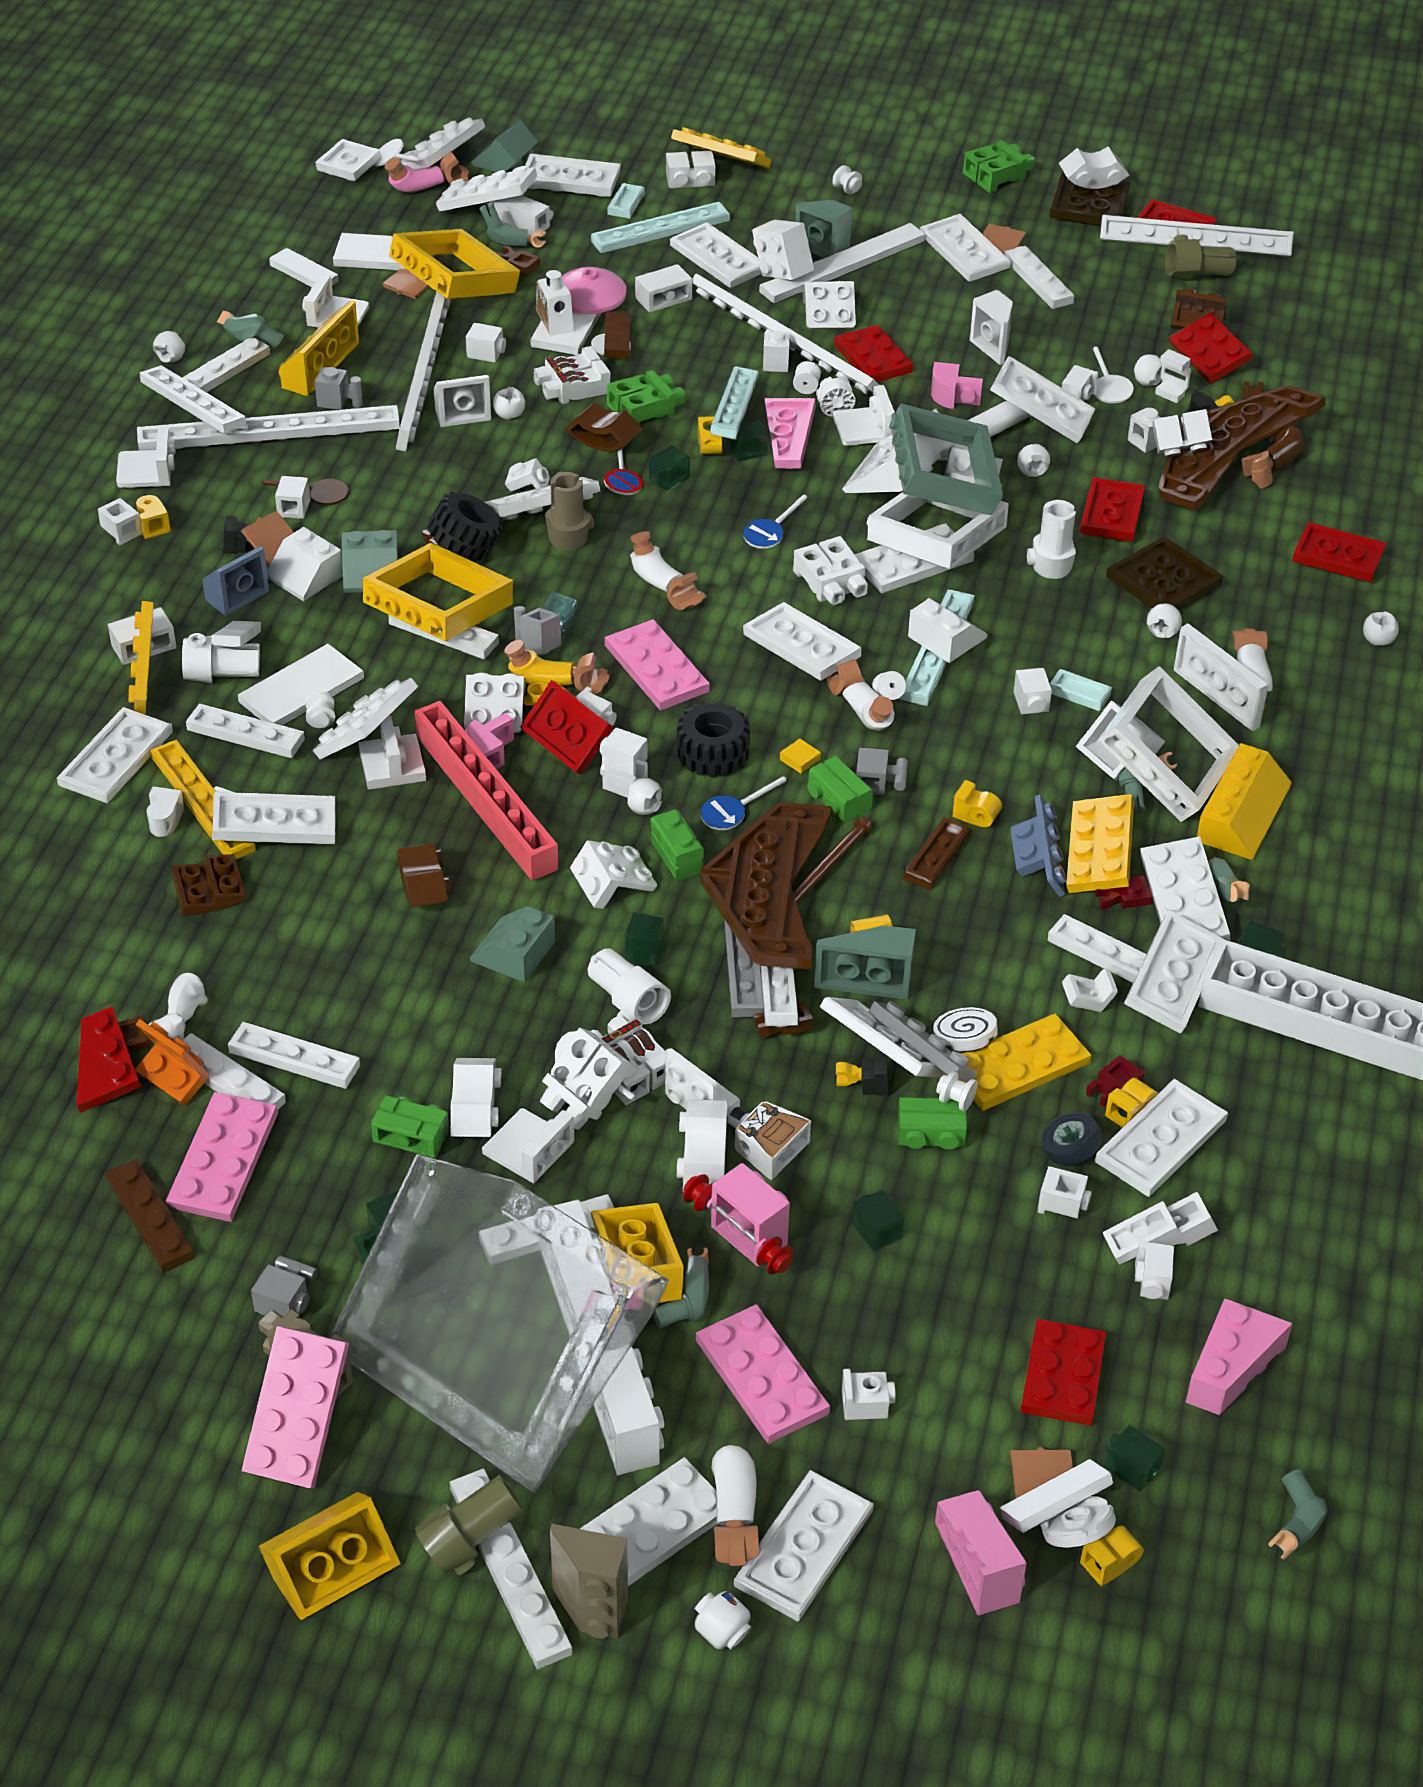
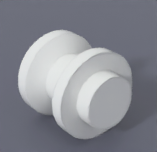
M843 165L834 173L833 185L839 189L843 188L845 193L851 195L861 188L862 176L856 171L851 172L848 166Z
M805 361L800 363L796 368V375L793 380L794 388L802 394H811L818 388L821 370L813 362Z
M889 671L875 677L872 689L879 696L895 700L904 694L906 682L900 673Z
M323 691L313 692L308 695L305 701L307 723L315 728L330 726L335 720V712L333 710L334 698L329 693Z
M951 1071L948 1076L944 1074L940 1078L936 1093L940 1094V1102L947 1103L950 1099L959 1102V1110L965 1112L974 1099L978 1082L974 1079L969 1080L967 1083L958 1080V1073Z

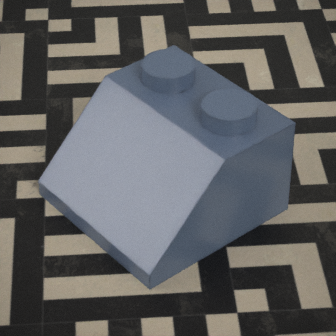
M260 546L204 577L202 581L205 600L226 616L270 592L264 548Z

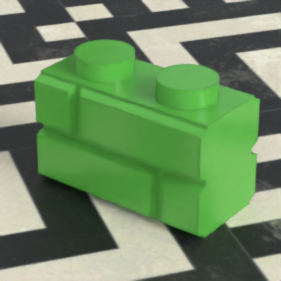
M837 756L826 760L824 764H817L809 770L808 791L812 797H818L825 806H831V815L836 814L846 823L856 818L857 815L860 816L870 811L872 808L873 790Z
M674 809L653 816L651 818V842L674 878L682 880L700 874L704 865L702 860L704 858V848L696 840V836L680 812Z
M385 1095L379 1110H377L372 1119L373 1142L436 1158L442 1143H444L449 1133L448 1112L437 1105L424 1106L413 1103L406 1097L394 1098Z
M899 1097L897 1118L898 1145L908 1146L913 1149L923 1146H937L947 1150L965 1147L966 1111L959 1110V1102L953 1099L943 1103L936 1098Z

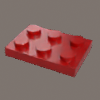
M1212 313L1207 314L1169 337L1170 345L1179 354L1191 358L1190 365L1209 384L1252 360L1251 351Z
M879 325L868 326L864 329L834 337V346L847 361L876 382L913 372L914 364Z
M1093 477L1080 526V533L1133 542L1145 485Z
M1308 522L1293 552L1292 561L1305 566L1327 570L1331 573L1353 577L1357 580L1371 582L1385 552L1386 542Z
M551 680L520 728L573 771L582 775L600 749L603 739L608 737L614 726L558 682Z
M1036 1318L1020 1413L1092 1426L1106 1331Z

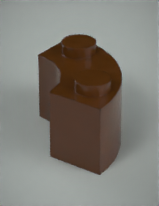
M594 401L565 430L586 446L601 451H614L626 446L642 428L626 410L610 412L601 408Z
M434 843L398 849L396 855L409 906L416 907L448 901L447 896L452 895L449 877H444L441 867H444L441 849L436 850Z

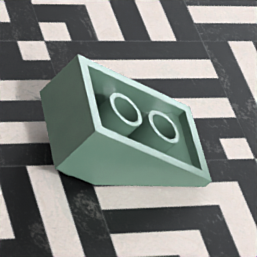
M884 925L817 940L814 988L908 1000L916 929Z

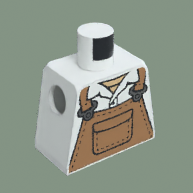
M556 270L548 271L545 279L537 281L536 311L550 336L574 332L571 294L561 277V273Z
M767 1101L761 1102L751 1113L746 1112L740 1107H735L727 1120L728 1124L736 1128V1151L770 1180H773L810 1142L811 1120Z

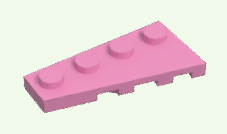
M765 398L775 468H801L816 408L815 398Z

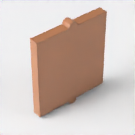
M988 224L983 235L1005 254V251L1020 246L1026 236V232L1010 229V227Z
M407 269L398 270L383 282L384 288L414 299L430 288L429 285Z
M278 511L264 518L258 517L256 522L243 528L241 531L255 549L260 546L264 548L266 564L268 566L273 561L283 539L294 533Z
M1038 1447L1037 1450H1011L1015 1499L1072 1469L1071 1450H1044L1043 1447Z

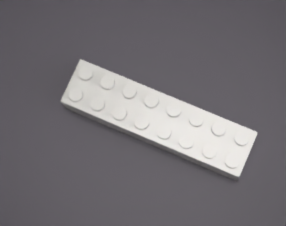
M1224 939L1221 940L1203 980L1198 1007L1423 1080V1003Z
M579 1200L539 1209L541 1253L616 1473L621 1475L659 1465V1450L664 1448L663 1436L660 1430L664 1428L663 1415L659 1406L653 1407L651 1399L654 1398L649 1377L643 1378L640 1370H643L642 1357L639 1349H633L630 1342L633 1341V1335L629 1321H622L620 1315L623 1313L621 1298L618 1292L612 1293L610 1287L613 1286L612 1274L608 1265H602L603 1251L599 1238L593 1239L591 1232L594 1231L591 1215L589 1212H583Z

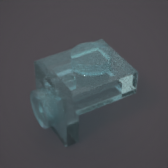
M552 591L543 609L560 614L561 632L564 633L578 607V603L575 599Z

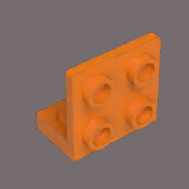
M139 1019L136 1026L155 1045L137 1066V1073L183 1106H186L210 1076L201 1067L204 1061L191 1052L192 1049L177 1037L173 1040L169 1037V1033L157 1023L152 1022L149 1026Z

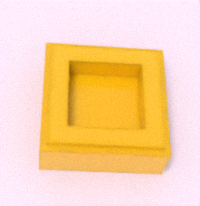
M798 739L780 752V760L801 774L821 760V752L802 739Z

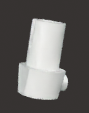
M1053 500L1044 505L1041 532L1033 539V548L1027 549L1028 565H1033L1034 570L1046 578L1057 579L1065 577L1072 570L1076 551L1072 536L1076 511H1074V506L1064 500Z
M200 633L191 634L189 638L183 639L182 672L184 680L213 684V676L259 677V643H245L241 647L212 645V636H204Z
M610 948L603 949L591 957L588 976L612 996V1004L620 1009L617 1016L621 1015L628 1022L637 1018L644 1025L655 1022L665 1013L670 1003L671 992L670 989L640 966H634Z

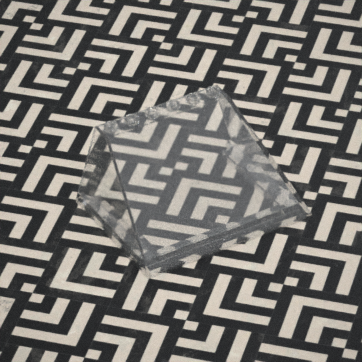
M416 1154L329 1338L336 1334L349 1343L348 1354L351 1364L532 1492H536L654 1313L669 1279L513 1180Z

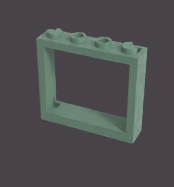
M900 403L896 413L891 415L892 420L889 428L892 432V445L896 453L895 462L898 464L899 480H901L903 494L992 515L1003 497L988 426ZM914 433L967 446L975 483L921 470Z

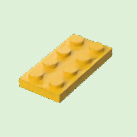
M682 128V131L673 129L671 139L687 146L704 151H712L715 154L765 168H770L772 159L765 157L766 152L758 150V148L749 145L742 146L734 141L721 140L705 133L702 135L687 128Z
M1132 794L1073 801L1066 883L1069 893L1129 887L1134 812Z
M1056 1013L989 1041V1044L983 1048L961 1053L969 1059L968 1065L978 1072L974 1078L978 1082V1086L973 1100L982 1111L1090 1064L1091 1054Z

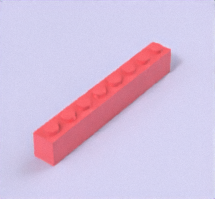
M438 701L415 710L417 738L530 880L534 881L557 871L558 844L443 703Z

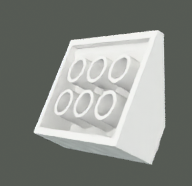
M914 433L920 468L923 471L930 472L933 469L931 465L941 458L940 453L949 446L948 441ZM892 434L875 444L842 488L845 493L901 492L903 490L901 480H899L898 464L895 462L896 453L892 445Z

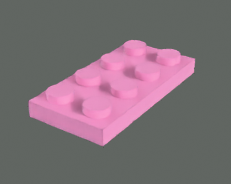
M654 619L605 637L606 648L660 711L709 692L710 683Z
M214 1092L166 1199L168 1208L232 1222L277 1117V1105Z
M757 1304L696 1332V1342L767 1444L829 1415L830 1405Z
M277 1326L241 1471L307 1488L315 1487L349 1347L348 1342Z

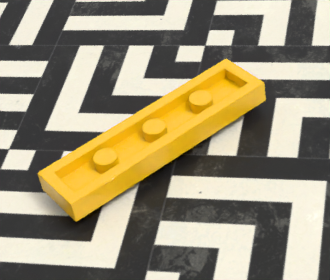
M142 601L141 612H135V629L140 630L139 636H133V653H138L137 661H131V678H136L135 685L129 686V702L134 703V711L146 715L153 628V602Z

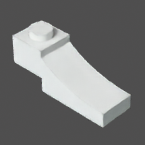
M1195 1192L1168 1207L1162 1201L1102 1233L1120 1265L1137 1256L1139 1241L1164 1245L1186 1243L1189 1246L1218 1231L1198 1192Z

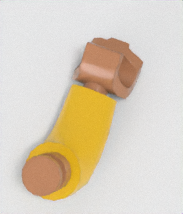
M515 640L505 648V653L510 660L509 670L512 674L524 676L525 684L530 685L534 682H543L548 685L551 680L558 682L561 686L573 685L575 683L578 691L582 692L586 687L592 689V694H597L608 683L609 674H607V669H594L596 660L594 652L582 656L576 666L575 662L544 660L534 651L525 648L522 640Z

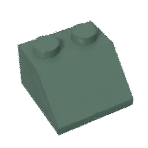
M519 120L494 139L471 163L476 167L494 172L502 170L506 172L508 169L513 171L523 163L521 158L525 160L534 152L532 147L538 141L524 123Z
M834 200L800 202L796 205V222L804 223L811 253L826 258L850 248L852 207Z
M397 530L342 533L344 593L363 592L364 577L399 559Z
M529 906L502 916L470 956V961L526 982L555 943L554 916Z

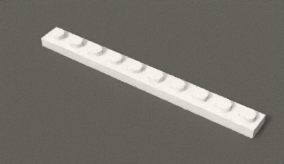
M695 274L692 283L698 288L696 293L706 300L709 297L713 298V303L723 310L727 307L730 308V313L740 320H743L745 317L748 319L747 323L758 331L763 328L766 330L765 332H790L789 349L794 352L798 349L801 351L800 355L808 361L813 362L814 359L817 360L819 367L828 373L833 370L837 372V377L841 376L849 382L852 381L855 383L854 387L861 393L867 395L870 392L873 394L874 386L879 385L870 376L698 274Z
M437 291L396 444L397 450L405 452L408 442L414 441L424 396H426L428 382L450 304V299H446Z
M397 405L245 418L246 426L238 428L235 432L229 434L220 432L206 422L137 427L139 451L156 450L158 428H168L170 438L175 439L176 449H181L184 447H206L217 444L260 442L263 440H286L298 437L310 438L321 435L364 433L379 430L389 431L391 429H400Z

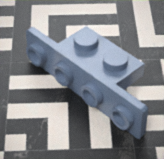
M1039 794L1034 797L1037 816L1010 827L1016 870L1023 877L1045 868L1049 884L1057 895L1061 897L1065 895L1064 883L1067 882V878L1060 863L1064 860L1063 854L1057 844V840H1060L1059 831L1054 824L1057 814L1052 803H1046Z

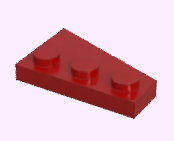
M1153 199L1137 217L1210 225L1217 224L1216 217Z
M112 1006L86 1016L81 1021L76 1107L80 1113L142 1087L117 1014Z

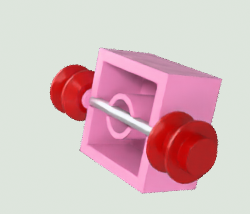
M741 1163L715 1183L709 1184V1177L706 1174L693 1176L686 1182L683 1189V1200L687 1203L694 1202V1209L697 1212L712 1209L711 1227L757 1267L768 1263L767 1272L770 1275L783 1273L790 1267L793 1261V1248L787 1246L790 1202L782 1192L775 1191L768 1185L758 1172L750 1170L745 1164Z

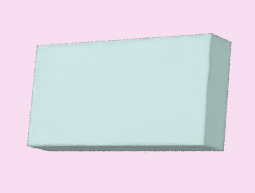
M622 183L608 206V215L630 219L645 194V187Z
M1062 669L1057 672L1050 682L1051 694L1098 711L1102 709L1112 691L1110 686Z

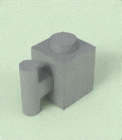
M322 367L315 380L317 407L342 410L348 398L352 399L354 407H361L363 401L360 377H352L350 379L351 384H349L347 370L335 367Z
M517 606L514 608L515 640H522L525 648L534 651L537 655H546L551 650L561 646L560 614L542 608H537L525 614V607Z
M859 748L856 775L873 790V795L885 794L886 781L894 782L896 790H904L906 788L908 769L907 759L899 758L896 761V765H887L888 750Z
M279 1256L275 1262V1267L267 1265L251 1290L254 1311L266 1315L271 1310H274L285 1316L292 1309L296 1313L302 1314L306 1310L310 1299L307 1293L306 1280L314 1282L318 1275V1269Z

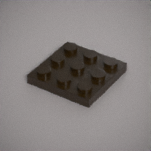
M1061 173L1050 209V218L1101 225L1103 215L1122 217L1131 182L1120 181L1118 184L1108 187L1090 189L1074 184L1067 178L1065 173Z
M1165 536L1108 567L1106 577L1153 609L1158 604H1169L1178 610L1222 585L1224 577Z

